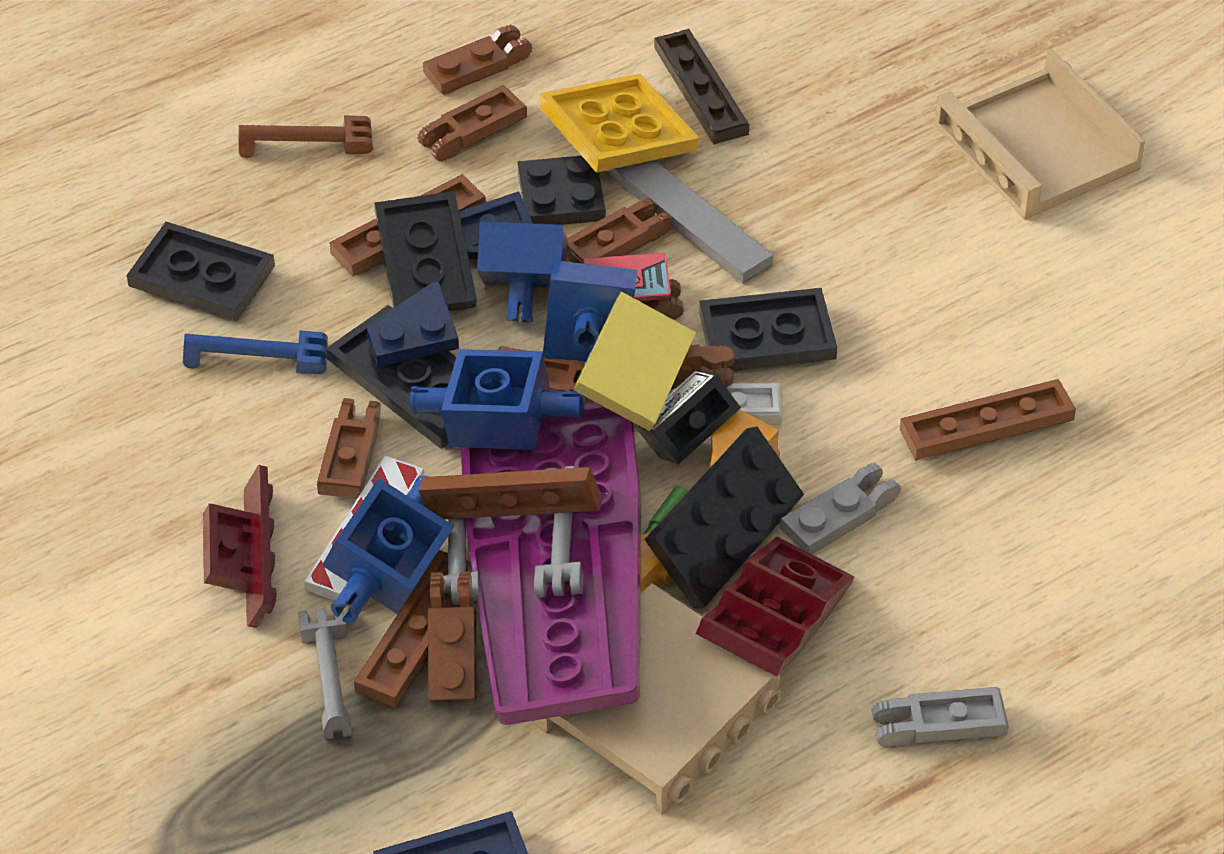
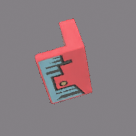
M666 253L584 259V264L637 270L634 299L638 301L670 298L671 290Z

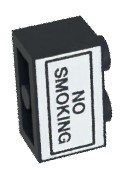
M695 370L667 396L651 431L637 424L634 427L659 458L679 465L733 416L741 406L717 375Z

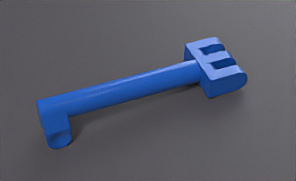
M299 330L298 343L185 333L183 365L191 369L197 368L200 364V353L212 352L296 359L297 373L322 374L326 370L325 359L327 358L328 336L323 332Z

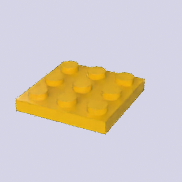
M640 73L540 94L539 107L595 172L609 171L619 167L697 151L700 138Z

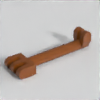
M344 115L343 126H238L239 155L243 158H250L254 155L255 141L344 142L346 154H367L373 150L371 120L367 116Z

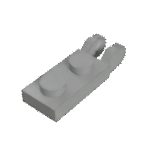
M876 463L868 464L866 467L859 469L851 480L849 478L781 518L780 528L802 550L814 554L875 517L877 511L886 507L888 503H891L898 497L901 486L893 479H889L884 484L875 487L868 497L864 492L877 484L883 474V469Z
M998 687L908 694L906 698L880 700V702L872 705L873 708H871L873 720L880 722V724L885 723V726H880V729H877L878 732H876L878 744L885 746V748H891L892 746L904 747L913 741L915 743L1004 736L1007 735L1009 727L1001 691ZM908 717L910 718L909 722H901Z

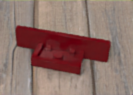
M263 465L257 466L244 488V511L209 503L203 513L204 583L246 592L247 626L257 628L265 614L272 612L277 596L276 588L271 586V575L275 566V553L270 552L274 519L269 517L273 485L268 483V467Z

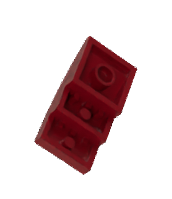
M775 537L746 561L741 576L724 589L719 604L701 619L695 634L777 677L815 635L841 600L855 576L779 537Z

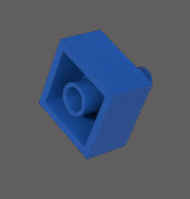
M480 221L477 272L484 284L509 285L507 321L518 322L520 305L522 322L533 321L534 287H550L553 261L567 262L568 239L563 225Z
M554 260L550 279L543 346L544 357L587 362L619 294L623 292L634 298L637 270Z

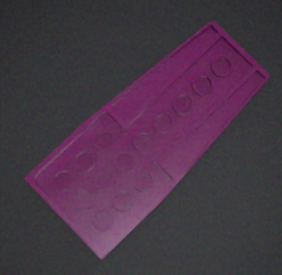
M594 402L585 404L582 419L545 417V420L541 422L534 450L461 447L462 475L547 470L548 468L564 469L567 466H575V468L590 467L603 496L600 511L572 512L569 563L581 562L584 573L582 594L573 595L570 582H565L564 596H554L552 583L547 584L546 597L536 598L535 566L551 564L554 513L464 518L472 571H478L479 595L476 596L494 707L499 722L503 725H512L635 703L640 696L641 491L633 422Z

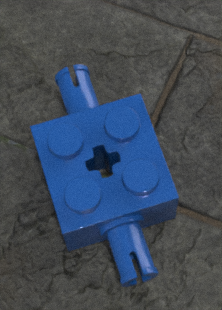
M459 349L448 388L412 386V392H410L409 406L412 414H442L449 447L534 450L541 422L545 420V417L582 419L585 409V397L576 391H549L550 386L543 351Z
M418 476L407 495L378 478L336 539L322 566L347 582L337 599L331 604V610L336 617L340 616L347 604L350 605L342 621L354 623L370 597L398 614L454 528V525L427 509L418 491L422 477L429 476Z

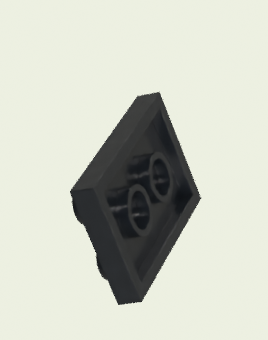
M455 191L374 202V211L393 308L436 281L439 282L449 311L476 307L477 298Z
M166 221L126 276L129 287L238 321L274 269L275 260L273 254Z
M822 288L699 301V314L706 345H716L717 347L726 345V347L733 349V352H735V363L729 367L732 371L837 359V344Z

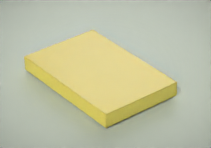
M621 292L609 313L573 390L642 428L651 431L696 332Z

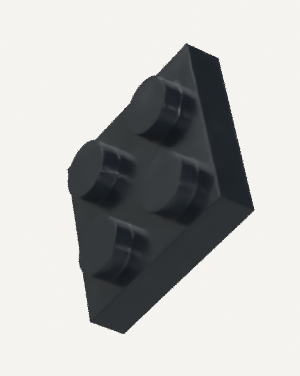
M582 156L517 162L521 196L533 224L566 225L597 222L606 217L599 172H595Z

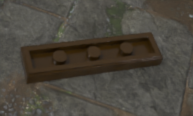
M690 29L654 38L656 52L713 145L749 135L750 125Z

